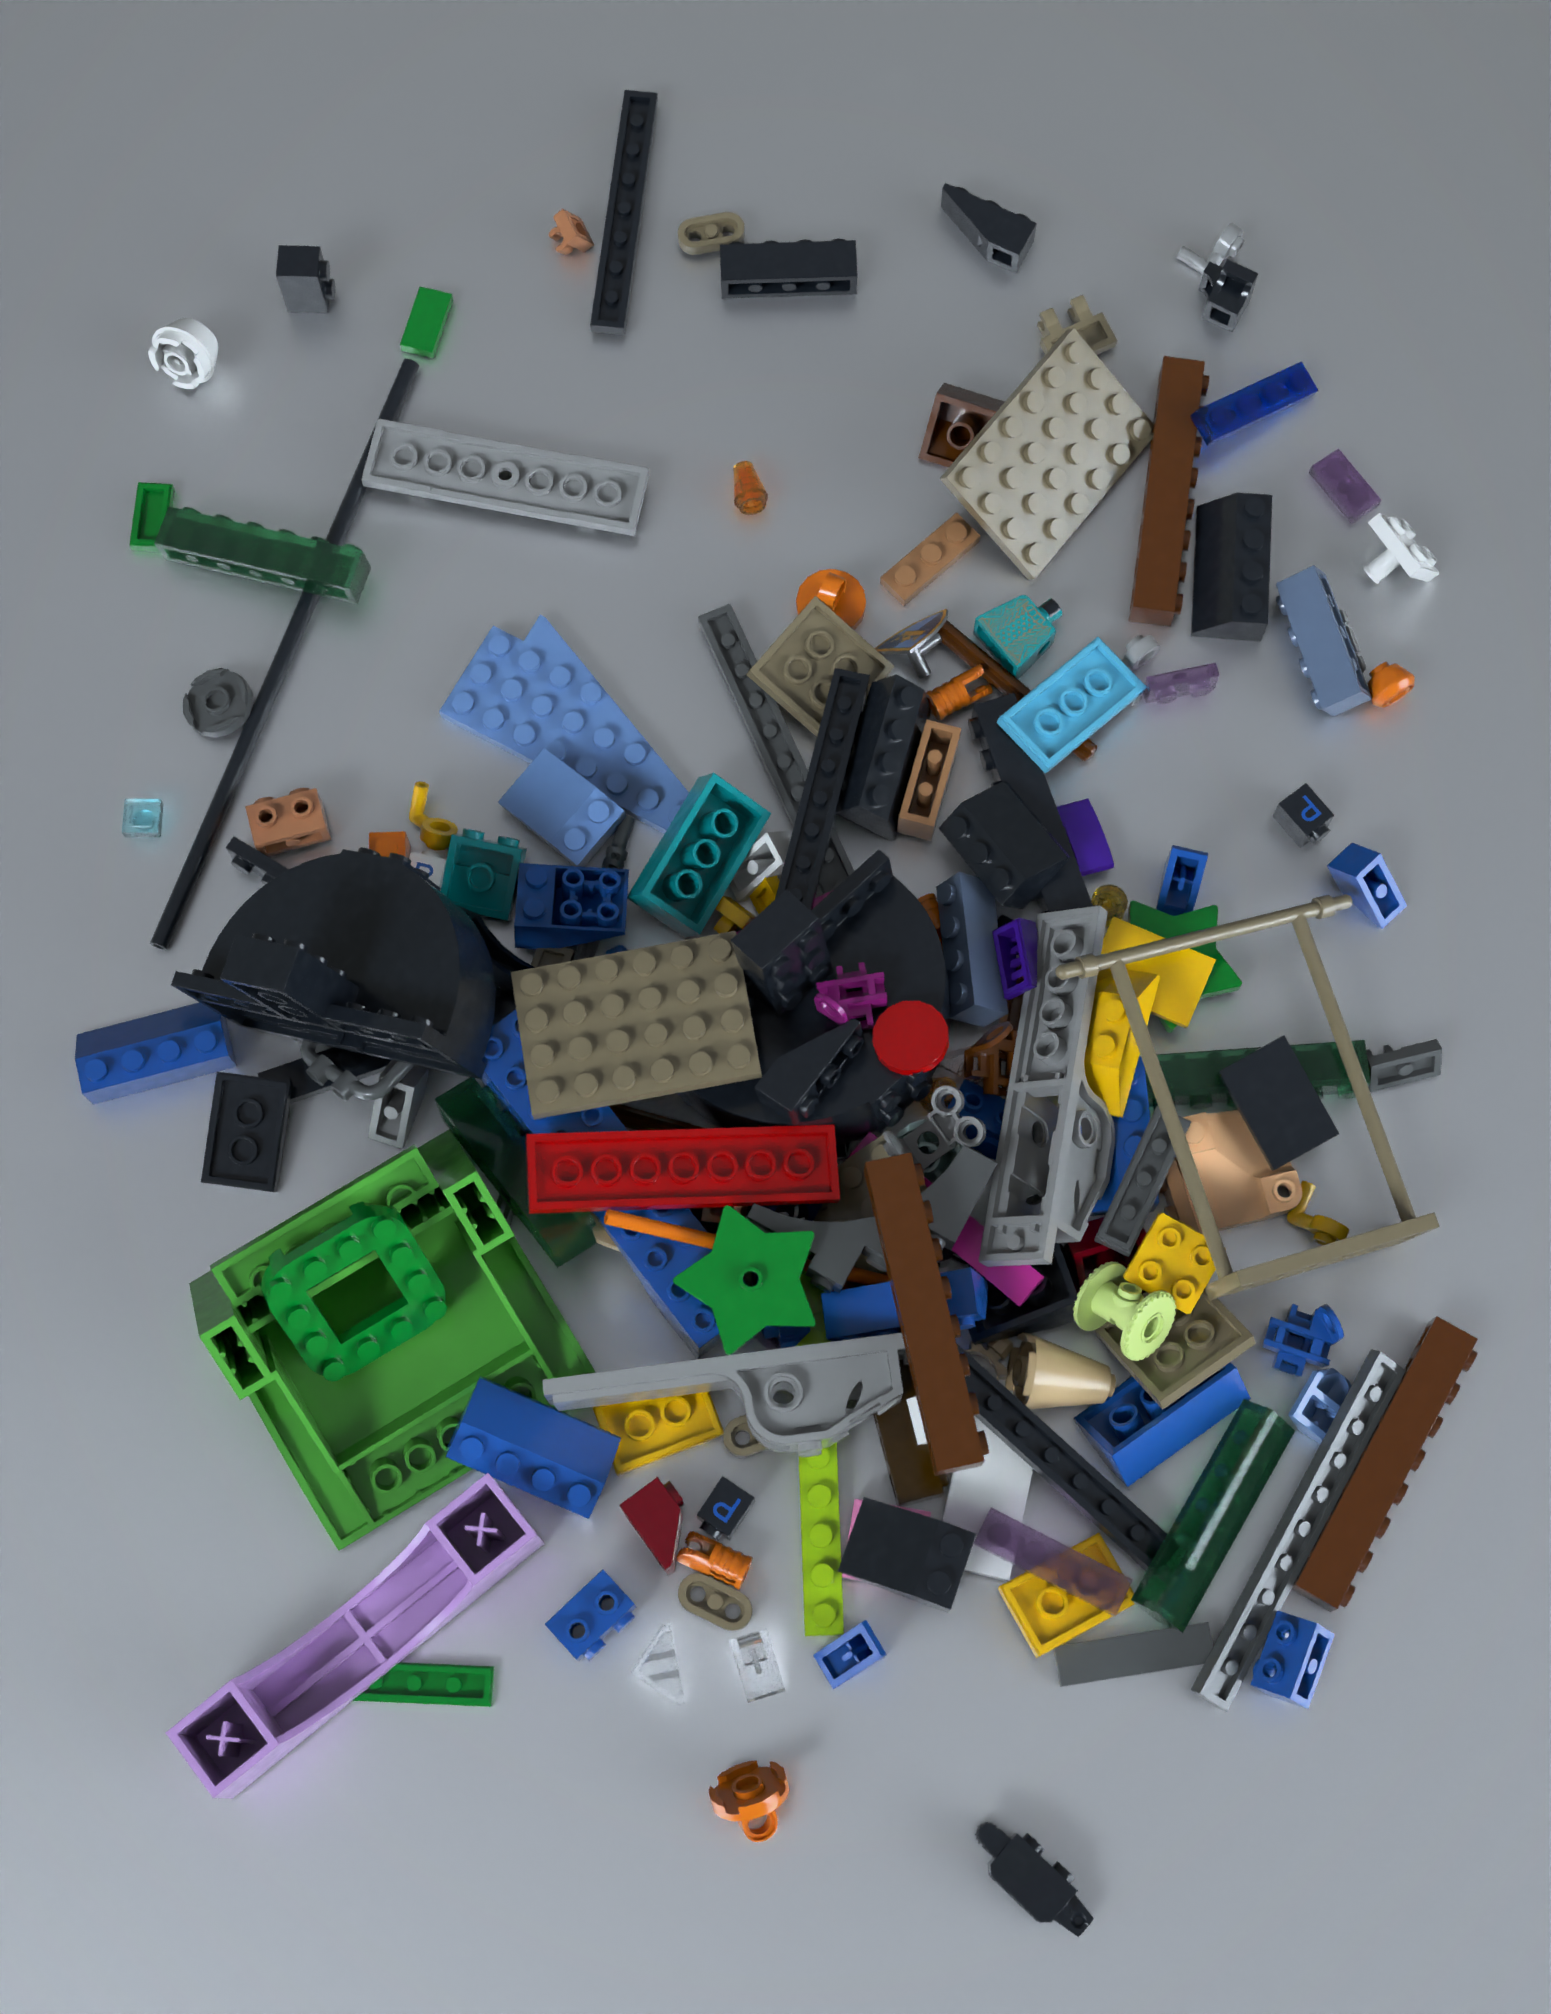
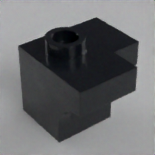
M1228 259L1223 267L1209 261L1199 286V291L1207 297L1202 318L1233 332L1250 302L1258 273Z

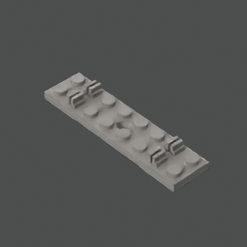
M377 419L361 481L364 487L635 536L649 478V468ZM503 471H509L512 474L508 480L500 479L499 475Z

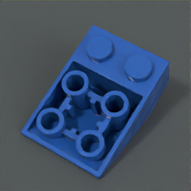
M519 863L514 922L515 948H564L625 935L629 869Z

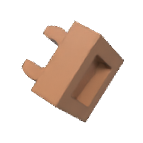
M565 209L560 210L553 216L557 227H554L548 235L555 241H559L563 237V242L555 248L557 252L562 255H568L576 248L585 253L594 246L580 217Z

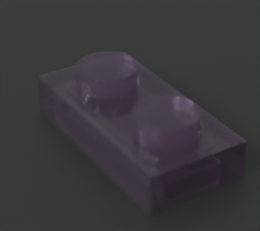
M1339 449L1310 468L1309 474L1351 524L1379 506L1381 502L1380 497Z
M1216 663L1148 676L1145 681L1147 688L1143 692L1145 702L1167 704L1180 696L1191 694L1192 697H1200L1210 693L1215 689L1220 676Z

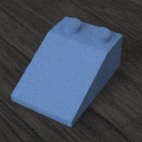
M545 748L498 801V804L572 866L585 867L626 817L625 811L613 800Z

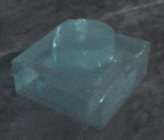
M125 799L122 834L125 837L161 838L164 806L161 799Z

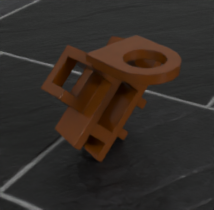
M1010 1022L993 1025L970 1049L964 1050V1078L982 1080L983 1094L1007 1096L1017 1031H1012L1013 1026ZM974 1058H978V1070H974ZM1002 1061L1006 1062L1005 1075H1001Z

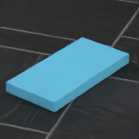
M1097 637L1002 714L996 723L1046 774L1139 697L1147 686Z

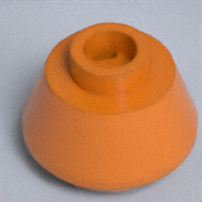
M1384 662L1369 673L1371 679L1367 683L1372 697V704L1384 708L1398 701L1412 690L1415 684V676L1397 663L1389 665L1388 662Z

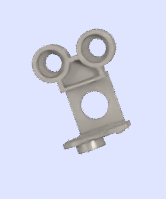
M945 1085L937 1088L932 1095L931 1104L934 1110L927 1115L929 1119L903 1139L897 1138L892 1132H883L886 1140L883 1147L890 1157L911 1152L913 1162H920L922 1170H925L957 1146V1143L967 1147L979 1146L985 1140L986 1127L976 1117H960L959 1113L964 1107V1096L958 1088ZM952 1094L956 1099L954 1107L948 1109L944 1104V1099L947 1095ZM970 1125L976 1126L978 1134L974 1139H969L966 1136V1129ZM925 1132H933L939 1140V1146L932 1154H925L918 1147V1139Z

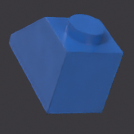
M1351 843L1327 865L1340 892L1343 895L1351 896L1353 904L1378 928L1383 929L1407 906L1381 853Z

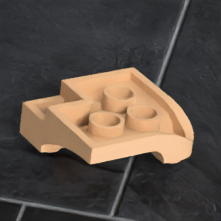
M1238 1110L1217 1113L1203 1112L1183 1117L1191 1121L1185 1137L1219 1231L1284 1215L1292 1211L1299 1204L1302 1198V1188L1297 1171L1292 1167L1291 1162L1276 1170H1271ZM1175 1156V1160H1176V1163H1177L1179 1172H1180V1174H1181V1177H1182V1180H1183V1183H1184V1186H1185V1189H1186V1192H1187V1195H1188V1198H1189V1201H1190V1204H1191V1207H1192V1210H1193V1213H1194V1216H1195V1219H1196V1222H1197L1199 1231H1200V1233L1203 1235V1232H1202V1229H1201L1199 1220H1198V1218H1197V1215H1196V1212H1195V1209H1194L1192 1200H1191V1198H1190V1195H1189V1192H1188L1186 1183H1185V1181H1184V1178H1183V1175H1182V1172H1181L1179 1163H1178L1177 1158H1176V1156ZM1279 1186L1286 1187L1290 1193L1289 1197H1281L1277 1192V1188Z

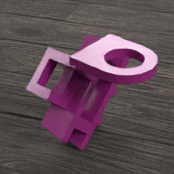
M864 962L859 963V971L847 973L843 972L842 966H837V980L816 983L817 989L820 992L814 997L816 1009L839 1025L854 1018L866 1017L867 1020L859 1021L862 1030L873 1029L872 1008L887 1006L884 972L867 974ZM857 987H862L863 989L853 992H847L846 990Z

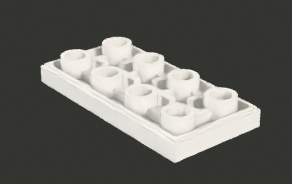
M974 1416L977 1431L984 1430L989 1454L983 1455L985 1461L982 1466L952 1473L942 1521L976 1533L964 1571L1009 1581L1033 1468Z

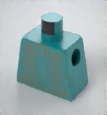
M1021 595L975 618L973 633L995 660L1014 677L1019 679L1052 646L1056 630L1051 623L1063 614L1060 606L1051 598L1037 607L1028 596Z

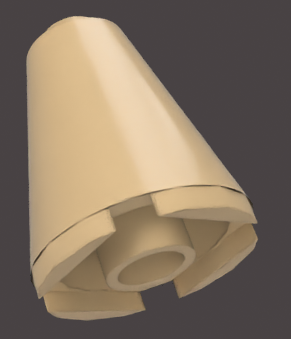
M1021 1333L1017 1336L1016 1339L1022 1340L1019 1348L1012 1347L1010 1352L1005 1387L1013 1391V1394L1029 1409L1103 1404L1107 1397L1113 1396L1116 1378L1114 1374H1111L1109 1366L1029 1333Z

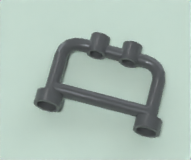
M303 1041L300 1049L303 1061L309 1066L306 1070L307 1074L321 1086L328 1079L334 1082L330 1086L331 1090L345 1102L352 1095L362 1100H376L384 1097L415 1066L398 1061L378 1083L367 1086L348 1070L343 1071L338 1068L325 1055H318L315 1051L317 1043Z

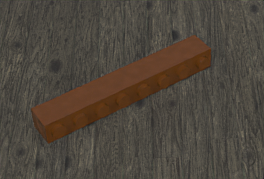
M1169 356L1163 357L1158 379L1153 419L1154 434L1150 443L1128 619L1131 622L1170 627L1174 614L1180 615L1183 594L1177 593L1178 583H1184L1187 569V562H1182L1181 557L1182 551H1188L1191 530H1185L1186 519H1192L1195 499L1189 498L1190 488L1195 489L1198 477V468L1192 467L1193 457L1199 458L1202 437L1196 436L1197 427L1203 426L1206 406L1200 405L1201 396L1206 397L1209 384V376L1203 375L1205 361Z
M911 1152L865 1162L864 1175L934 1475L938 1476L982 1466L985 1461L983 1455L989 1454L988 1442L984 1430L977 1431L974 1416L980 1415L978 1400L975 1391L968 1392L965 1377L970 1376V1367L966 1353H959L955 1339L961 1337V1330L957 1315H950L946 1301L952 1299L951 1287L947 1275L940 1276L937 1262L943 1261L942 1250L938 1237L931 1238L928 1224L934 1223L930 1201H923L919 1186L925 1185L920 1162H913Z
M1438 1316L1428 1322L1404 1367L1406 1372L1292 1587L1293 1591L1329 1612L1337 1610L1339 1606L1344 1608L1347 1606L1356 1589L1351 1583L1357 1571L1363 1573L1373 1557V1552L1369 1551V1548L1374 1538L1381 1539L1391 1522V1519L1386 1516L1393 1503L1399 1505L1409 1486L1404 1481L1410 1469L1415 1472L1425 1457L1426 1451L1421 1448L1427 1436L1433 1438L1443 1422V1418L1438 1416L1445 1403L1450 1405L1461 1385L1457 1384L1456 1380L1461 1371L1467 1372L1476 1359L1478 1352L1473 1350L1478 1340L1476 1337Z

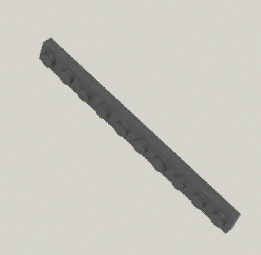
M731 604L698 616V623L789 821L794 828L808 770L776 701L746 675L757 660ZM834 826L819 880V886L823 894L834 890L854 872Z
M1371 1349L1191 1688L1193 1692L1223 1711H1228L1271 1629L1277 1610H1281L1406 1370L1381 1351Z

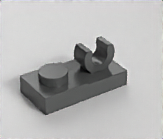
M1437 1039L1401 1047V1049L1395 1051L1389 1045H1384L1383 1053L1374 1056L1370 1049L1365 1050L1366 1082L1370 1092L1441 1075L1442 1047Z

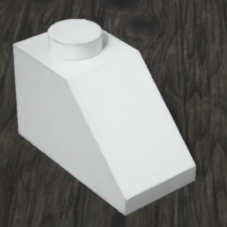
M793 830L767 832L753 844L729 885L738 902L750 899L749 896L765 877L777 875L780 881Z

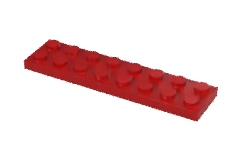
M834 1125L526 1134L529 1214L607 1211V1209L621 1211L725 1207L726 1205L736 1207L753 1206L754 1203L760 1206L838 1203L840 1200Z

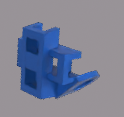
M1292 1304L1285 1321L1273 1317L1270 1318L1262 1348L1276 1352L1271 1368L1302 1377L1306 1362L1322 1368L1329 1366L1330 1360L1327 1359L1330 1346L1339 1342L1344 1337V1333L1336 1314L1327 1304L1315 1309L1312 1315L1297 1311L1298 1305ZM1291 1332V1333H1294V1334L1303 1336L1304 1338H1301V1337H1298V1336H1295V1335H1292V1334H1289V1333ZM1282 1361H1285V1362L1294 1364V1365H1296V1367H1295V1366H1292V1365H1289V1364H1286V1363H1283Z

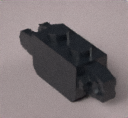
M985 1822L980 1826L977 1825L978 1828L976 1834H974L976 1835V1840L993 1857L988 1862V1876L1036 1921L1042 1923L1054 1920L1079 1937L1094 1918L1075 1895L1077 1890L1071 1885L1075 1877L1059 1862L1051 1866L1041 1856L1045 1849L1028 1833L1023 1838L1017 1833L1008 1837L1000 1828H996L997 1825H993L991 1822Z

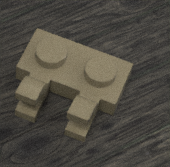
M1083 295L1070 300L1072 308H1069L1067 313L1074 324L1062 329L1053 308L1045 310L1039 315L1041 321L1037 323V326L1044 336L1041 338L1040 346L1045 355L1063 333L1071 328H1075L1096 355L1116 347L1117 339L1102 312L1093 316Z

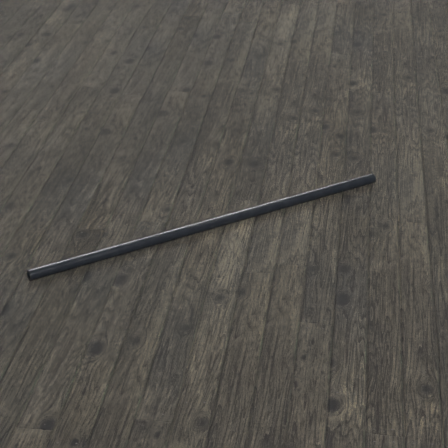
M411 359L403 360L378 419L396 422L419 369L417 362ZM375 427L150 941V944L158 949L165 951L168 949L367 487L363 486L361 479Z

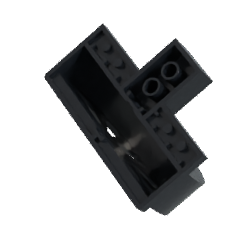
M362 847L359 848L358 852L342 849L341 854L313 859L285 871L256 891L232 916L210 950L202 971L193 969L192 974L176 971L171 986L241 1027L476 1079H482L486 1067L482 1060L493 1026L496 988L491 957L485 941L466 912L440 892L441 888L428 879L429 874L411 866V860L400 854L390 853L389 857H384L373 850Z
M880 849L812 910L807 908L787 889L730 940L739 966L743 969L762 1077L778 1057L840 1026L819 1012L814 1002V997L817 993H820L816 983L837 980V966H842L843 972L847 973L859 971V963L864 962L867 974L884 972L887 1006L872 1008L874 1026L878 1017L889 1006L902 1001H921L932 1005L943 1015L950 1032V986L943 950L936 928L918 899L904 884L893 876L890 859ZM857 987L846 990L847 992H853L863 989L862 987ZM866 1017L856 1018V1020H858V1021H863V1020H867V1018H866ZM873 1029L863 1030L864 1044L860 1052L854 1058H848L841 1067V1074L837 1082L831 1088L826 1087L818 1097L819 1101L814 1112L807 1118L803 1117L797 1126L834 1125L836 1146L857 1140L867 1135L869 1131L874 1132L877 1130L881 1133L887 1126L893 1127L902 1119L905 1109L914 1101L919 1102L928 1095L933 1084L932 1076L938 1065L925 1073L921 1071L913 1073V1075H901L890 1071L877 1057L873 1046ZM761 1078L678 1093L688 1105H691L701 1116L717 1128L795 1126L759 1102L754 1087Z

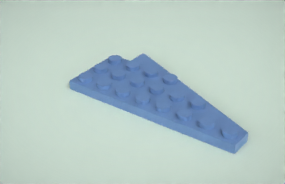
M542 615L538 617L524 641L492 626L439 711L442 718L530 764L545 748L620 806L626 814L664 834L689 794L549 621Z

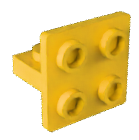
M1160 1212L1123 1274V1278L1129 1283L1139 1286L1149 1294L1158 1290L1168 1292L1175 1300L1176 1309L1190 1314L1216 1269L1204 1235L1183 1221H1177Z

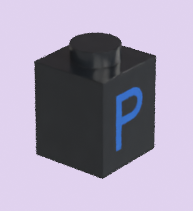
M1305 783L1278 804L1273 817L1294 842L1302 848L1309 841L1313 844L1318 843L1331 831L1328 826L1334 814Z
M722 1476L697 1513V1519L703 1522L699 1528L717 1541H719L721 1536L730 1541L755 1503V1497Z

